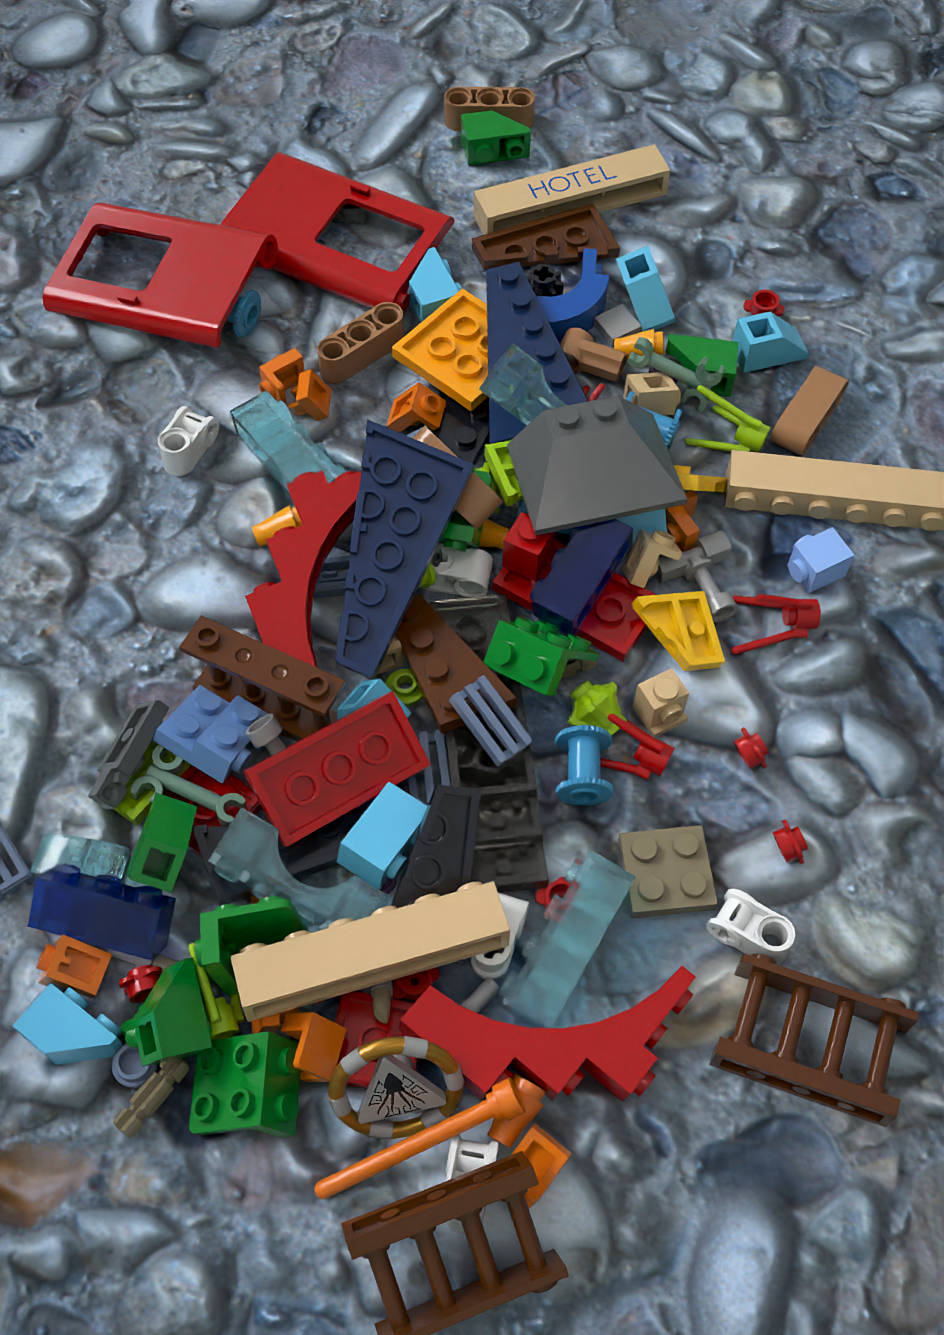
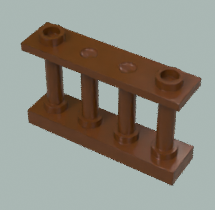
M202 615L179 646L181 652L207 663V666L193 685V690L201 685L229 703L239 695L266 713L273 714L283 728L280 734L298 742L337 720V712L330 709L346 685L345 680Z
M743 953L734 975L748 979L735 1031L733 1036H728V1039L720 1036L713 1049L709 1065L883 1127L888 1126L895 1120L898 1115L901 1099L888 1095V1090L884 1086L896 1032L900 1031L906 1034L917 1023L919 1012L907 1009L906 1004L897 999H877L777 965L776 961L767 955L758 953L748 955ZM766 986L791 994L778 1049L771 1054L755 1049L754 1044L751 1042ZM809 1001L835 1009L821 1067H816V1070L798 1064L799 1060L795 1057ZM852 1016L879 1024L866 1082L860 1085L844 1080L843 1075L839 1072Z
M523 1151L341 1223L351 1259L354 1260L362 1256L369 1260L388 1318L374 1323L378 1335H430L530 1292H546L552 1289L559 1280L569 1276L565 1264L555 1249L543 1253L524 1196L529 1188L539 1183L533 1165ZM501 1200L507 1203L525 1261L498 1272L479 1213L482 1211V1207ZM452 1219L459 1220L462 1223L480 1280L454 1291L452 1290L433 1233L436 1230V1226ZM409 1237L410 1239H415L434 1299L406 1310L387 1250L391 1244Z

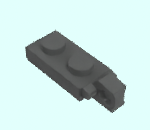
M155 700L136 704L97 771L101 774L88 797L105 809H115L126 796L125 784L130 781L129 777L141 768L145 760L143 754L150 741L153 740L156 729L163 723L162 720L169 710V707L163 702Z

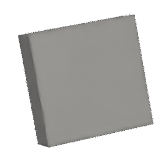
M623 304L594 317L593 326L612 348L614 347V338H623L641 332L642 326Z

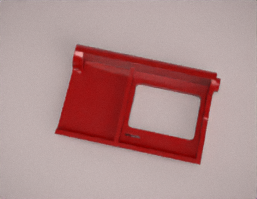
M278 152L220 225L274 235L278 243V254L275 264L270 269L371 309L383 302H392L399 305L403 313H405L410 303V294L407 293L409 281L427 250L433 247L436 249L455 221L453 217ZM346 203L359 206L424 232L400 267L392 272L318 244L316 241Z
M98 202L89 210L85 220L48 281L43 292V306L45 310L219 348L222 343L220 337L222 327L254 267L272 268L278 254V243L275 236L271 234ZM110 232H116L171 243L148 286L141 291L71 276L79 262L82 261L95 235L105 237Z

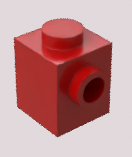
M521 512L503 540L502 566L537 581L553 554L555 532L535 536L529 515Z

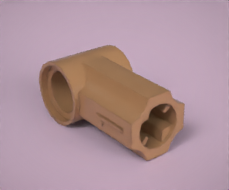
M581 328L568 329L560 342V346L574 374L576 375L580 371H584L619 382L627 362L628 353L594 342L592 336Z

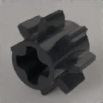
M546 264L530 268V276L526 275L536 296L551 297L563 294L564 283L561 282L560 271L556 272L552 266Z

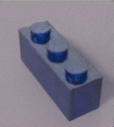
M617 519L572 528L570 534L572 539L565 549L559 548L551 561L550 568L552 570L545 580L540 578L532 589L530 599L532 600L533 615L559 627V630L567 634L575 635L633 545V528Z
M57 864L36 877L28 927L60 936L66 935L78 941L152 960L167 947L176 898L163 895L161 889L152 886L133 887L122 884L120 878L112 875L92 876L81 873V869L77 866Z

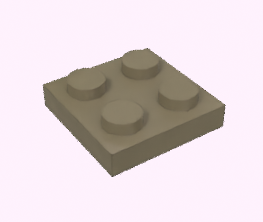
M702 825L619 833L618 843L631 918L716 909L718 903Z

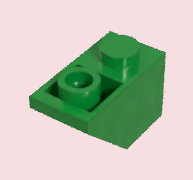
M493 110L461 114V142L468 166L530 157L531 131L529 127Z
M668 334L664 357L693 372H696V368L703 357L708 358L705 370L708 373L714 374L721 365L724 366L725 372L721 381L717 385L712 386L710 391L718 396L731 397L736 377L738 342Z
M159 793L155 794L126 872L130 880L172 893L187 852L197 806Z
M193 957L185 958L164 969L133 1020L142 1067L191 1057L212 1048L210 1039L212 1027L209 1018L205 1015Z

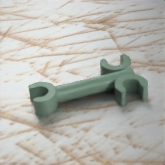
M643 337L638 338L634 348L642 351L644 355L640 356L631 352L627 363L635 368L649 365L688 385L681 396V402L685 404L689 396H697L700 399L697 409L699 412L705 409L709 399L699 393L697 387L702 385L710 390L712 386L717 385L721 381L725 372V367L721 365L716 373H708L705 370L708 361L707 357H703L700 360L696 372H693L655 353L652 343Z
M161 745L156 746L153 750V764L148 768L145 776L135 780L131 786L132 798L136 800L144 790H154L155 793L150 800L151 804L156 793L164 795L163 788L216 812L218 821L222 826H228V822L235 821L234 817L225 813L228 807L236 806L242 810L246 808V800L237 793H228L220 796L177 776L184 768L185 760L176 756L175 760L171 763L162 762L161 760L166 754V749Z

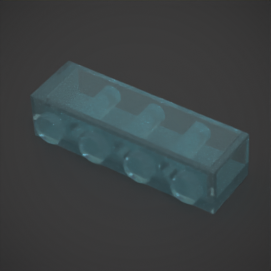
M267 390L230 410L237 436L289 495L286 484L293 482L302 473H316L323 470L327 482L331 483L339 475L346 472L340 464L334 465L330 461L326 449L320 442L315 444L310 439V435L301 421L295 422L291 418L285 403L282 400L276 401Z
M590 850L584 861L576 857L564 878V881L571 884L563 898L556 894L554 895L542 916L549 921L543 934L539 935L533 932L520 954L528 959L520 974L511 970L502 985L499 994L506 998L500 1008L532 1028H552L636 876Z

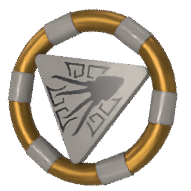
M409 1036L387 1037L358 1046L341 1059L329 1081L328 1099L334 1114L352 1130L367 1137L380 1139L405 1138L449 1118L461 1101L465 1081L459 1063L448 1051L426 1039ZM410 1057L425 1058L436 1064L442 1070L447 1086L446 1092L413 1070ZM379 1058L357 1112L351 1107L345 1090L346 1084L351 1075L370 1061ZM428 1109L422 1115L408 1120H383Z

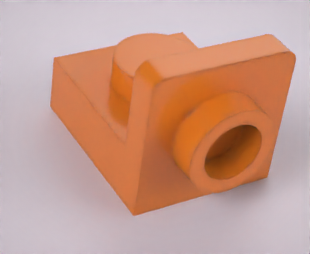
M418 382L394 399L386 427L400 433L409 426H415L420 421L430 429L436 430L440 427L446 401Z
M62 935L54 945L48 943L45 945L36 965V969L42 971L38 983L47 986L51 982L64 988L70 987L77 993L93 998L97 994L112 954Z

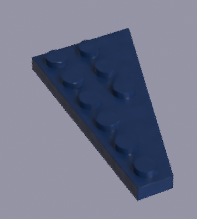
M515 262L487 269L490 444L512 440L544 410L588 401L520 263Z
M367 419L365 450L361 462L362 473L359 492H357L350 545V563L346 575V593L340 620L335 662L337 665L368 679H375L475 471V466L468 461Z

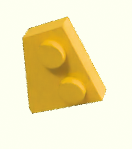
M674 465L684 490L726 491L727 477L690 474L691 467Z
M704 591L638 596L632 602L635 612L683 671L719 668L725 662Z

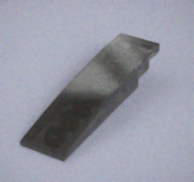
M505 594L429 601V605L483 662L498 621H510ZM489 668L516 697L517 707L510 710L528 733L520 683ZM495 715L497 719L500 721V723L503 725V727L506 729V731L509 733L511 738L514 740V742L517 743V741L514 739V737L511 735V733L508 731V729L505 727V725L502 723L499 717ZM483 719L479 720L502 752H505L507 749L494 731L489 728ZM467 725L445 732L444 738L450 786L481 789L471 882L485 884L494 881L498 893L547 888L549 877L543 847V829L537 799L538 787L531 745L497 767Z

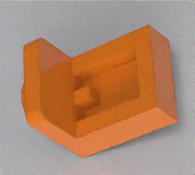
M296 348L278 355L271 361L259 366L262 381L259 383V389L266 401H273L280 411L287 408L285 391L297 385L299 373L305 371L303 356Z
M694 490L685 493L687 504L665 508L667 533L676 539L675 543L682 552L696 547L700 532L697 525L691 519L694 515L698 495Z
M537 1124L531 1126L512 1153L515 1154L523 1151L533 1165L539 1183L529 1188L524 1195L528 1208H531L542 1198L572 1156L569 1150Z

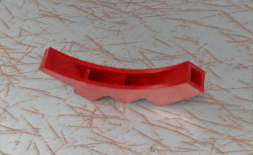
M323 470L316 473L305 472L298 475L293 482L286 484L302 526L296 528L294 526L284 527L276 531L273 535L274 537L266 539L282 581L276 584L275 582L263 583L254 588L253 593L245 596L262 642L317 668L311 628L315 587L324 562L339 536L354 521L357 492H359L362 471L342 473L331 483L327 482Z
M681 966L659 990L631 1009L599 1022L567 1028H530L492 1020L458 1005L429 985L400 1019L399 1030L405 1036L426 1039L448 1051L460 1065L465 1081L464 1086L481 1101L489 1091H493V1085L509 1077L512 1078L514 1074L508 1069L511 1066L529 1082L546 1092L545 1096L552 1102L560 1091L569 1096L585 1076L578 1069L579 1067H582L623 1102L632 1092L640 1097L656 1075L649 1069L658 1058L646 1049L644 1045L652 1050L668 1029L661 1022L670 1010L678 1015L694 995L687 988L696 976Z

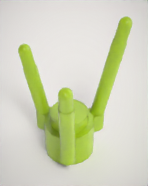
M699 385L697 391L717 404L712 407V410L739 426L734 436V440L739 441V445L692 438L685 439V444L728 452L732 450L750 452L751 450L760 453L771 427L762 424V421L750 417L714 392Z
M190 943L188 949L194 960L197 978L205 1001L203 1003L205 1015L209 1018L212 1027L210 1039L217 1040L233 1037L240 1032L238 1023L245 1021L241 1009L239 994L230 996V1004H227L224 997L214 998L206 970L203 967H199L196 961L195 943Z

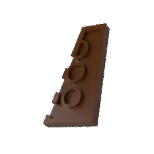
M593 203L472 238V250L484 271L519 262L521 267L579 262L583 260L584 248L597 249V260L619 258L620 246Z
M420 594L414 595L395 636L401 643L402 654L440 733L442 734L466 725L449 702V699L455 693L462 691L470 683L476 682L482 675H485L509 709L517 707V700L513 693ZM478 691V693H479L480 696L483 698V700L486 702V704L488 705V707L491 709V711L494 713V715H496V713L494 712V710L491 708V706L488 704V702L485 700V698L482 696V694ZM467 698L465 702L476 717L482 720L483 717L471 700Z

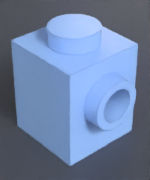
M832 527L815 536L806 535L799 539L793 546L787 566L792 578L796 582L801 583L809 594L845 577L855 555Z

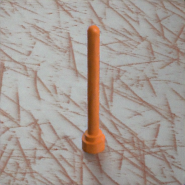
M509 1077L493 1085V1091L486 1094V1100L318 1181L314 1188L316 1196L320 1199H327L495 1117L497 1121L506 1118L507 1121H510L526 1113L516 1086Z

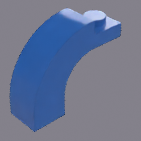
M584 248L581 280L574 289L559 296H536L559 344L566 331L570 328H581L588 332L593 327L594 317L604 312L609 275H602L603 264L596 263L597 249Z

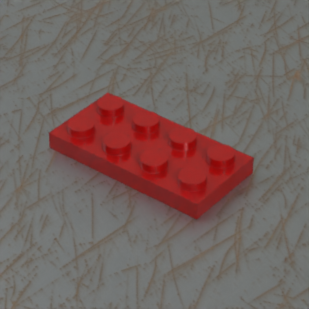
M556 540L554 541L553 554L537 581L505 567L501 569L492 581V590L571 634L590 641L591 645L622 662L625 661L648 627L633 609L632 602L638 596L656 595L645 588L630 584L627 578Z
M391 691L243 772L282 846L287 847L374 798L388 782L396 785L430 766L431 763L394 692Z

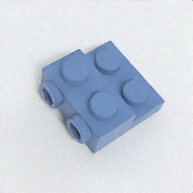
M199 685L156 729L153 741L223 784L233 771L239 774L247 765L252 756L251 750L255 746L245 732L251 724L268 713L239 695L229 703Z

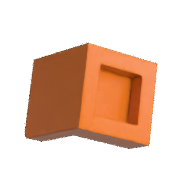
M314 1012L285 1014L280 1031L300 1040L293 1061L294 1067L300 1070V1080L305 1082L330 1081L331 1075L337 1066L347 1028Z

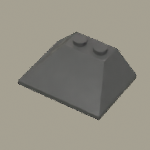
M619 395L544 410L507 444L510 460L535 536L687 504V497L654 415Z

